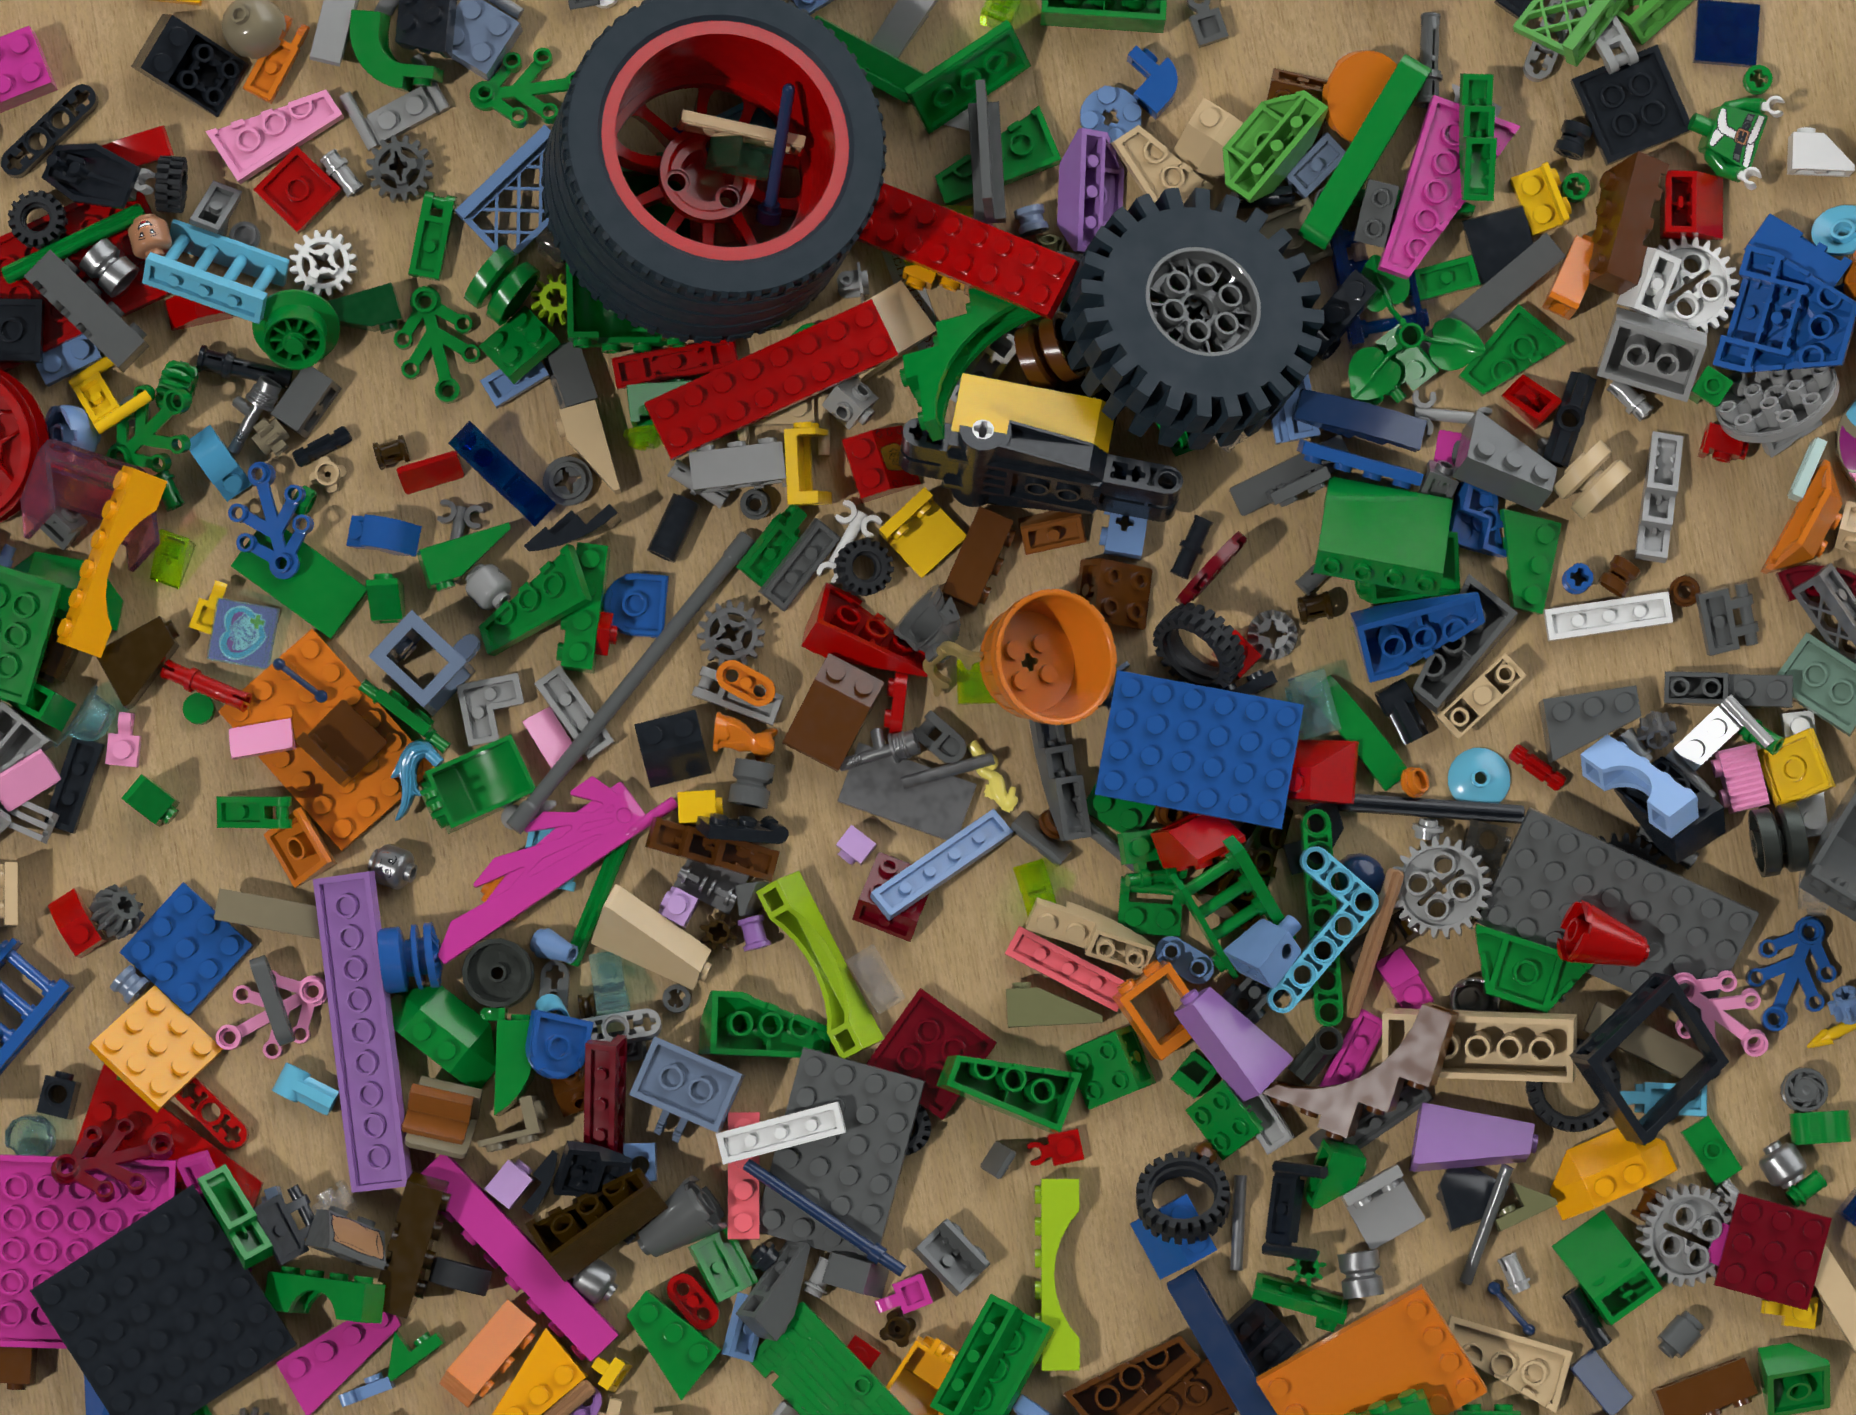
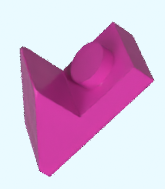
M1401 947L1376 962L1375 967L1400 1008L1420 1009L1422 1004L1434 1001L1419 977L1418 969Z

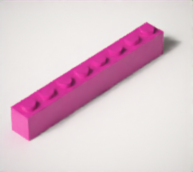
M440 1154L420 1173L449 1182L447 1193L452 1194L447 1212L442 1211V1215L450 1223L456 1220L464 1228L461 1232L463 1237L472 1246L478 1243L486 1251L483 1255L484 1259L494 1269L500 1266L508 1274L504 1278L506 1282L516 1292L522 1289L530 1297L526 1301L527 1304L538 1315L544 1312L550 1318L549 1327L560 1338L566 1335L573 1343L570 1349L582 1361L588 1358L592 1362L620 1335L606 1318L573 1288L569 1280L566 1282L562 1280L547 1262L541 1250L452 1157Z

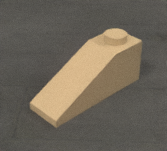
M591 400L559 409L561 418L556 419V424L560 437L566 436L573 449L616 495L621 494L622 491L596 401Z

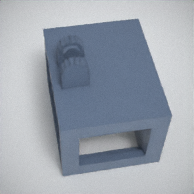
M411 610L370 653L369 657L425 710L434 716L457 692L456 685L464 684L475 673L476 670L469 662L477 655L476 652H479V649H481V641H479L477 636L469 633L451 647ZM421 638L449 662L424 689L420 688L397 666L402 659H406L416 649V644Z
M654 1036L629 1095L663 1109L654 1133L658 1135L664 1132L670 1113L681 1117L678 1126L675 1127L672 1134V1141L679 1143L688 1121L716 1133L721 1132L745 1075Z

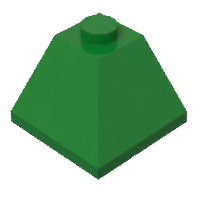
M1791 1343L1758 1348V1370L1767 1415H1792L1831 1408L1829 1360Z

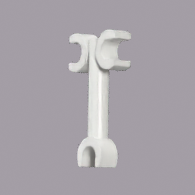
M844 500L843 505L851 510V515L844 518L836 514L835 519L840 524H849L829 561L823 562L817 568V576L820 577L825 569L833 570V568H836L834 560L839 556V550L844 548L846 544L853 542L860 530L864 537L873 540L875 535L869 532L866 527L870 522H875L881 526L883 523L881 518L876 515L868 516L857 510L853 502ZM837 573L831 579L833 585L837 583Z

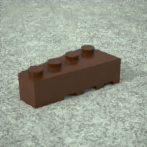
M1638 151L1608 171H1605L1601 176L1599 182L1601 188L1600 199L1596 207V229L1592 236V241L1594 242L1593 253L1589 262L1590 284L1619 296L1638 285L1647 251V246L1643 245V241L1652 231L1655 219L1651 218L1650 214L1654 201H1660L1663 189L1659 188L1658 184L1660 176L1667 175L1668 163Z

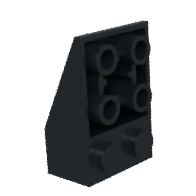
M171 14L161 15L131 65L132 68L215 117L220 115L249 66L248 63Z
M1662 756L1651 764L1660 771L1668 773L1683 787L1690 788L1698 798L1699 818L1673 838H1670L1649 823L1647 809L1649 796L1630 787L1614 788V791L1655 846L1678 864L1726 832L1724 807Z

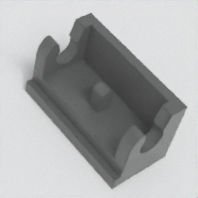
M569 341L560 344L543 359L560 409L598 398L581 348H574L573 343Z
M312 366L301 369L271 412V415L307 439L342 388Z

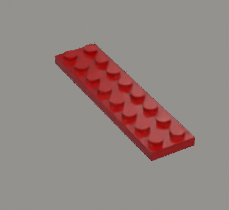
M883 183L879 199L874 206V211L857 241L1052 320L1080 264L1077 260Z
M870 299L645 402L644 406L672 461L897 358L899 354L873 300Z

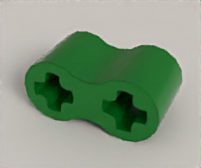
M1849 1110L1789 1114L1791 1143L1794 1145L1851 1142Z

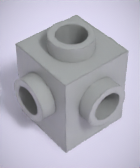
M854 377L836 385L822 406L838 422L850 430L858 422L864 425L875 413L872 407L879 398L867 385L863 384L857 377Z

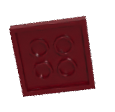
M920 988L866 1064L926 1081L920 1104L943 1120L960 1096L936 1086L947 1057L960 1055L986 1059L997 1042Z
M1737 1193L1713 1285L1808 1311L1832 1218Z

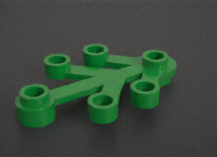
M539 48L533 54L534 61L518 80L511 86L502 87L512 73H517L522 68L520 55L516 52H509L503 57V66L490 81H481L472 87L470 100L472 105L481 111H491L494 109L510 120L511 125L518 129L524 128L528 124L527 111L522 107L513 108L503 100L515 98L541 116L544 123L554 124L559 112L558 107L553 103H544L535 96L567 91L576 71L568 74L566 78L533 82L544 69L549 68L553 63L550 50ZM540 56H548L546 61L538 60ZM510 60L518 61L513 66L507 64ZM490 92V95L487 97L480 96L481 93ZM549 110L555 112L554 115L550 117L544 115ZM516 115L524 116L520 121L514 120Z
M422 286L417 288L411 295L410 306L413 311L403 328L395 333L394 343L401 350L409 349L413 344L412 335L424 319L426 332L409 360L402 364L401 371L407 379L413 380L419 377L421 373L420 365L431 349L439 378L435 386L436 396L441 402L451 404L459 399L461 388L458 382L451 378L443 345L462 355V358L468 364L477 363L481 358V352L476 345L466 344L439 328L436 315L454 324L456 331L460 334L470 333L473 329V321L468 315H460L441 304V297L434 288ZM425 297L432 300L431 305L427 308L420 305L421 300ZM460 320H468L469 327L463 330L458 327ZM401 335L409 336V341L405 345H400L398 338ZM469 349L477 351L474 359L466 358V352ZM410 364L415 365L417 368L416 372L412 375L405 372L406 367ZM448 386L454 388V394L450 397L443 395L444 388Z
M145 384L134 389V397L143 392V390H147L151 398L155 399V390L151 385ZM183 388L167 391L163 397L164 407L149 422V403L117 423L116 443L108 449L106 454L108 465L116 471H120L123 465L131 468L134 466L152 468L157 473L168 471L172 465L168 454L159 453L149 456L136 452L144 445L168 449L175 454L185 453L190 449L191 442L185 434L172 437L156 434L174 415L185 413L189 410L192 404V397L189 392ZM135 419V435L129 440V422ZM178 439H179V440L181 441V443H182V447H181V448H179V446H178ZM159 458L162 460V467L159 465Z

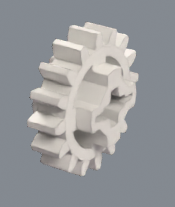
M318 230L314 231L313 239L304 235L305 244L302 246L295 243L294 245L299 252L298 255H290V260L296 263L295 266L290 268V272L292 274H299L294 280L297 285L305 283L303 290L311 292L314 289V293L320 297L322 292L326 291L329 298H333L334 289L344 293L342 284L346 282L352 285L353 281L349 274L358 272V269L351 265L352 262L358 260L356 254H348L353 249L351 243L342 245L344 242L343 235L339 234L333 239L331 230H327L325 237H322ZM318 245H326V246H325L324 248H322V249H318V250L312 249V248H314V247H316V246H318ZM340 251L344 258L343 269L337 263ZM304 259L310 263L308 276L304 272ZM315 259L324 262L328 260L333 270L329 267H322L320 269ZM329 278H334V279H335V280L332 281V282L325 283V284H321L322 281L325 280V279H329Z

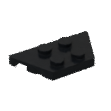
M399 0L395 42L405 49H418L420 52L427 54L435 52L441 54L444 58H452L457 0Z

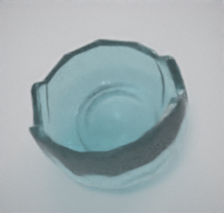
M26 1114L11 1121L5 1130V1145L11 1148L16 1155L49 1156L56 1146V1131L52 1123L44 1116Z

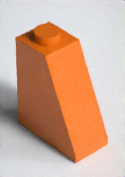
M1576 235L1543 302L1542 308L1567 320H1570L1575 314L1589 285V262L1594 245L1592 237L1583 235L1581 238Z

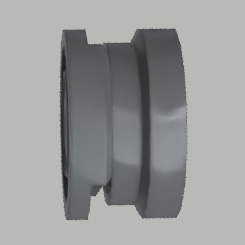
M1799 1068L1790 1071L1785 1076L1780 1085V1094L1782 1100L1790 1109L1796 1112H1811L1817 1110L1825 1103L1828 1096V1085L1820 1072L1812 1068Z

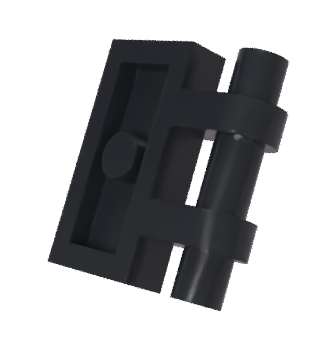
M298 1184L287 1189L292 1202L285 1204L281 1194H278L253 1208L257 1214V1221L273 1245V1255L279 1266L309 1251L308 1246L304 1245V1239L308 1236L314 1214L309 1206L311 1201L308 1195L302 1193ZM296 1210H298L305 1224V1227L300 1230L291 1215Z

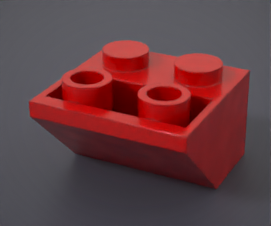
M1668 170L1667 175H1662L1660 177V188L1663 189L1660 198V239H1681L1682 236H1685L1686 239L1691 240L1695 237H1698V240H1722L1723 178L1699 171Z
M1190 813L1150 833L1163 869L1176 867L1177 871H1183L1193 866L1196 870L1212 865L1213 858L1217 856L1220 858L1225 857L1224 855L1228 851L1222 841L1231 835H1234L1241 844L1246 842L1245 835L1229 820Z

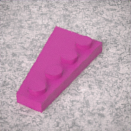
M383 1312L381 1324L345 1321L276 1362L305 1415H311L402 1326L398 1316Z

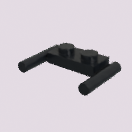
M1276 1160L1272 1165L1274 1176L1265 1235L1266 1242L1262 1245V1253L1264 1255L1314 1262L1318 1257L1316 1249L1292 1246V1243H1297L1305 1184V1180H1301L1300 1176L1325 1179L1328 1176V1169L1325 1166Z

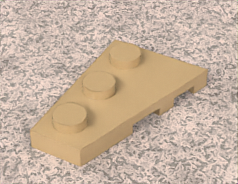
M1140 125L1135 126L1111 142L1143 194L1149 193L1154 203L1164 189L1179 188L1184 204L1195 188L1210 190L1214 187L1210 182L1197 175L1189 165L1181 162L1170 153L1167 147Z

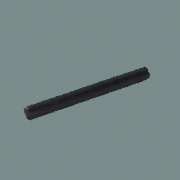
M1355 794L1354 804H1337L1339 811L1500 823L1522 824L1525 817V809L1522 805Z

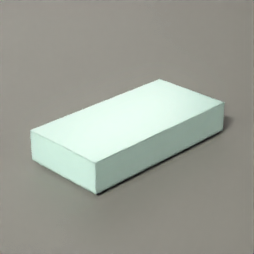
M1817 437L1810 442L1787 496L1789 499L1796 502L1803 499L1828 441Z

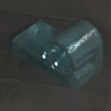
M609 951L589 955L598 1016L631 1011L622 957Z

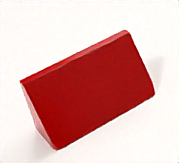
M450 451L396 469L406 494H412L458 480L465 475L460 457L456 451Z

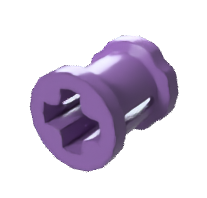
M764 914L737 921L738 926L742 927L746 943L743 947L744 952L771 945V941L766 938L762 922L765 920Z

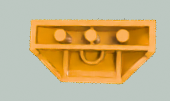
M1617 1127L1567 1149L1549 1193L1551 1197L1556 1198L1558 1205H1555L1563 1221L1650 1185L1678 1169L1664 1140L1655 1138L1645 1146L1626 1141Z

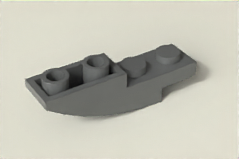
M1665 671L1664 703L1717 707L1732 694L1744 708H1793V675Z

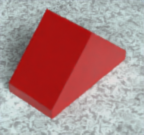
M1524 374L1501 395L1534 430L1562 403L1558 396Z

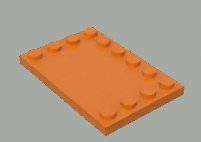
M1422 1284L1256 1377L1257 1384L1277 1415H1344L1349 1412H1356L1357 1414L1368 1410V1406L1377 1401L1385 1400L1389 1402L1398 1398L1400 1393L1409 1389H1416V1391L1424 1389L1434 1415H1448L1488 1392L1483 1380Z

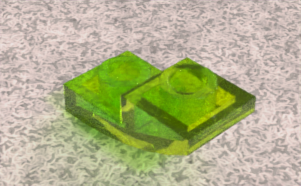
M654 425L633 427L624 430L623 433L624 440L629 442L628 446L640 451H646L647 447L655 449L659 437Z

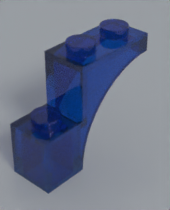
M471 421L448 443L482 479L500 493L534 527L557 505Z

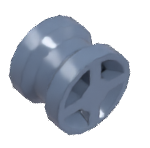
M1043 204L1028 205L1014 211L1015 219L1019 220L1020 223L1018 229L1020 237L1032 236L1049 230L1048 222L1043 218V213L1045 212Z
M129 965L115 978L110 985V989L121 993L123 1000L130 1005L143 993L150 981L145 977H139L136 974V969Z

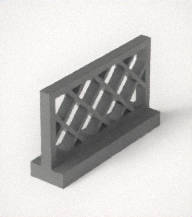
M985 79L975 80L977 103L968 104L974 218L986 224L1006 223L999 101L988 102Z

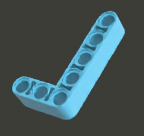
M1310 847L1302 852L1300 856L1301 868L1342 904L1301 951L1299 957L1274 989H1269L1266 997L1267 1004L1278 1013L1290 1012L1375 913L1379 905L1377 894L1321 847ZM1311 852H1318L1323 857V865L1317 870H1312L1307 865L1306 860ZM1337 872L1345 874L1348 880L1346 887L1340 891L1334 889L1331 885V878ZM1360 893H1367L1371 897V906L1366 911L1359 910L1355 905V899ZM1340 917H1346L1351 922V930L1346 935H1340L1335 931V922ZM1325 941L1330 945L1331 953L1326 959H1319L1314 953V947L1318 942ZM1301 965L1308 967L1311 973L1309 980L1303 984L1296 982L1293 976L1295 969ZM1278 990H1286L1290 995V1002L1283 1008H1278L1273 1002V996Z

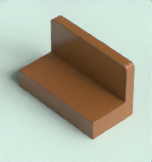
M412 1083L402 1131L462 1145L471 1121L474 1097Z

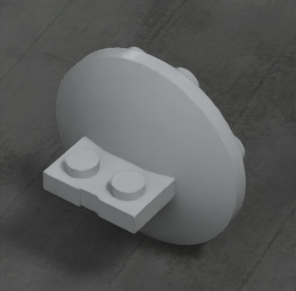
M1834 367L1757 372L1749 378L1746 377L1745 373L1733 372L1728 376L1733 381V384L1719 406L1715 407L1720 426L1726 434L1739 441L1761 443L1765 453L1772 458L1792 445L1800 437L1803 438L1822 425L1821 419L1829 412L1838 397L1840 389L1839 378Z

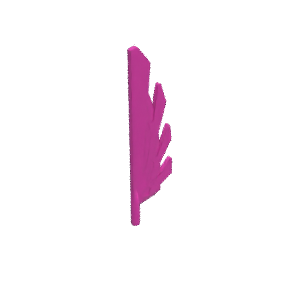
M593 776L571 790L570 795L590 800L591 802L577 812H542L529 823L524 832L554 830L535 846L495 857L474 882V888H478L503 876L505 877L497 885L486 902L450 922L438 953L440 961L444 965L449 963L651 826L653 817L663 818L676 809L678 804L674 798H668L645 814L622 782H618L609 788Z

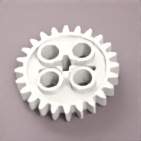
M1682 236L1678 246L1673 239H1670L1667 242L1668 250L1659 245L1656 249L1682 259L1673 282V289L1670 290L1668 297L1678 292L1684 284L1691 283L1703 272L1708 270L1711 274L1698 282L1691 291L1687 290L1670 304L1665 303L1661 316L1657 319L1693 330L1699 328L1700 332L1708 333V324L1716 330L1720 326L1717 318L1726 321L1729 317L1724 309L1733 310L1736 306L1729 299L1739 296L1738 292L1731 290V287L1739 283L1737 279H1730V275L1736 271V267L1726 268L1725 266L1730 257L1727 256L1722 259L1718 257L1721 247H1718L1713 252L1710 251L1709 240L1703 247L1699 246L1698 237H1695L1691 244H1688L1685 236ZM1684 260H1695L1699 267L1698 272H1688L1684 267ZM1704 284L1713 285L1717 290V296L1714 298L1705 296L1702 286ZM1679 302L1688 303L1692 308L1691 315L1684 316L1680 314L1677 304Z

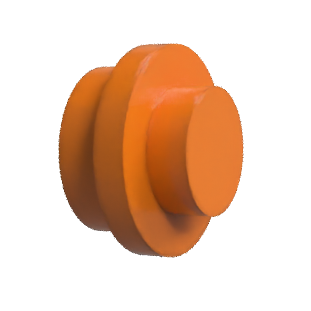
M1409 767L1404 769L1401 774V787L1410 797L1418 798L1428 790L1429 778L1423 769Z

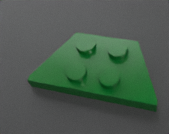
M1476 924L1474 929L1485 994L1543 1013H1547L1581 976L1593 966V964L1567 962L1560 959L1557 949Z

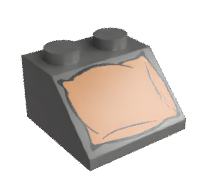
M330 1206L329 1210L317 1209L304 1245L359 1266L384 1270L386 1264L385 1232L374 1228L376 1222L360 1216L357 1217V1220L347 1217L348 1211L335 1206Z

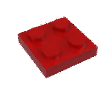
M298 146L253 189L298 234L342 191Z

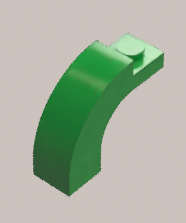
M351 9V44L359 63L373 78L404 92H411L413 85L432 87V82L443 83L444 70L435 66L403 64L394 57L389 46L391 16L377 11Z

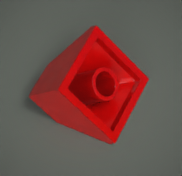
M1299 739L1287 800L1303 803L1354 804L1359 742Z

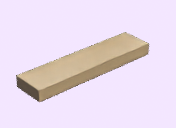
M684 109L678 117L676 126L678 130L773 150L776 129ZM788 133L785 153L799 155L804 148L806 136Z

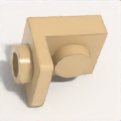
M1846 501L1835 548L1849 553H1856V503Z

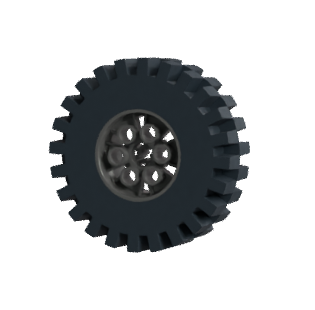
M1179 188L1164 189L1155 203L1148 193L1136 198L1128 211L1122 206L1112 214L1104 227L1101 226L1079 260L1080 264L1061 301L1060 312L1068 314L1060 327L1062 341H1076L1066 357L1072 371L1088 366L1091 368L1081 384L1083 391L1089 398L1105 388L1111 393L1102 409V412L1111 420H1114L1125 407L1135 412L1136 414L1128 429L1134 435L1142 437L1153 422L1160 424L1158 444L1173 447L1185 431L1187 432L1189 449L1191 450L1204 449L1214 436H1216L1219 446L1223 447L1233 444L1243 431L1247 437L1255 434L1268 419L1272 420L1297 389L1312 367L1310 363L1319 352L1322 339L1315 336L1324 324V310L1311 309L1321 295L1318 281L1300 282L1310 266L1304 253H1300L1286 260L1284 259L1282 254L1291 242L1292 237L1283 227L1269 239L1261 234L1259 231L1267 220L1268 215L1260 209L1256 208L1245 222L1235 218L1241 200L1239 198L1226 194L1217 208L1211 210L1209 189L1195 188L1183 204ZM1174 285L1178 290L1173 289L1171 286ZM1150 297H1153L1165 303L1151 302ZM1193 315H1196L1194 320L1190 319ZM1172 332H1173V337H1174L1175 339H1177V341H1175L1173 338H1171V337L1169 336ZM1209 340L1211 341L1217 352H1211L1208 342Z

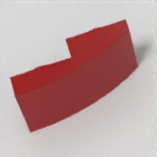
M164 125L102 145L105 149L138 167L158 161L160 155H174Z

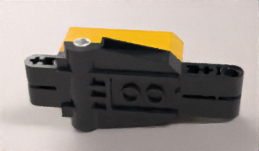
M962 373L952 424L945 423V439L932 442L928 431H922L918 418L909 420L904 425L899 453L901 468L912 475L942 480L941 487L951 489L954 498L968 507H979L988 503L1091 515L1096 510L1165 522L1170 520L1176 512L1183 485L1181 472L1172 466L1108 454L1114 420H1111L1102 412L1106 404L1105 401Z

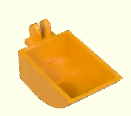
M918 1335L885 1387L912 1415H943L931 1408L930 1404L959 1352L939 1338L933 1339L926 1335L923 1339Z

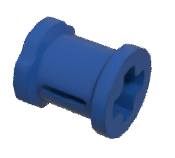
M1583 563L1574 564L1562 576L1564 589L1568 593L1576 595L1583 593L1593 582V572ZM1576 572H1579L1580 578L1585 580L1579 586H1576L1575 580L1570 578Z

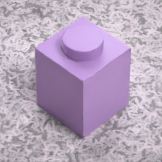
M508 1159L484 1190L506 1208L512 1209L535 1179L530 1176L533 1170L520 1159L515 1163Z

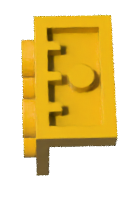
M926 487L920 490L879 528V534L920 578H924L966 537V534L933 500V495Z

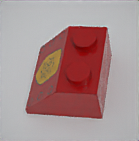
M902 425L870 430L842 439V446L861 504L921 485L918 475L905 472L899 464L903 432Z

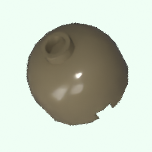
M235 0L228 6L222 19L223 36L227 43L238 55L250 57L251 59H260L272 53L281 43L279 37L282 30L285 32L286 29L284 14L269 0Z

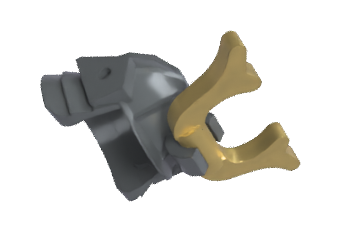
M939 584L930 588L916 601L893 631L900 639L906 640L915 651L921 650L925 653L923 669L933 683V694L936 697L940 695L943 689L949 688L952 683L950 678L945 677L937 670L936 664L939 662L944 663L952 655L960 659L967 670H971L974 663L982 661L984 657L983 652L969 651L955 643L961 626L960 616L951 597L947 600L944 599Z

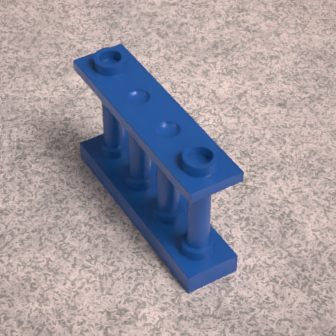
M12 938L10 941L6 939L0 944V970L8 961L43 991L42 995L44 998L37 1006L34 1004L29 1005L0 980V997L22 1015L21 1019L24 1020L17 1030L9 1029L0 1022V1038L2 1039L0 1043L3 1044L0 1048V1075L75 988L66 979L60 978L57 982L55 980L50 981L16 952L23 944L16 938Z

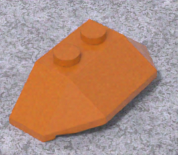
M1824 459L1818 464L1803 499L1794 508L1760 572L1769 574L1811 561L1815 556L1820 558L1828 544V541L1824 540L1829 529L1833 531L1836 529L1843 514L1839 513L1843 505L1828 460Z

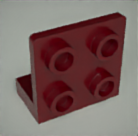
M879 852L859 897L852 920L911 942L929 894L890 921L872 901L870 894L912 864Z

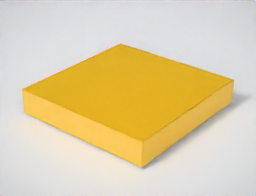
M1814 728L1806 729L1783 739L1784 743L1775 755L1770 754L1764 748L1757 750L1762 774L1775 808L1780 804L1801 802L1836 787Z

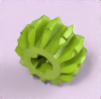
M549 274L547 275L549 284L545 285L540 280L536 282L541 292H531V297L539 300L531 304V309L533 311L541 310L537 318L542 321L548 317V325L551 327L554 326L556 318H559L562 326H566L567 292L565 275L560 274L558 281L554 282L553 276ZM555 294H560L564 302L562 304L558 302L559 306L553 307L551 300H549L550 297L555 298Z

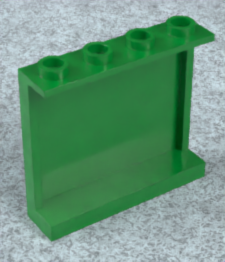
M1331 476L1324 499L1323 518L1313 573L1438 596L1444 571L1453 499Z

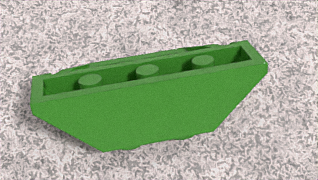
M1305 90L1298 91L1296 94L1262 101L1223 147L1226 186L1249 203L1274 192L1313 145L1329 110L1328 106Z

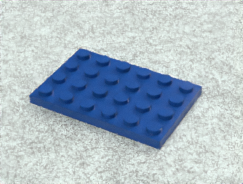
M1117 670L1094 795L1282 829L1304 705Z

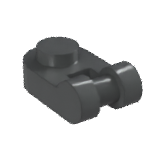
M930 710L924 716L926 720L919 728L915 727L913 729L919 743L946 764L962 760L966 753L965 740ZM937 728L942 734L934 742L928 736Z

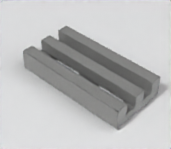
M29 801L22 804L24 807L49 817L48 822L45 823L16 809L8 812L2 803L0 804V809L9 815L11 814L43 828L44 831L41 835L14 822L8 826L9 828L47 844L58 820V814Z

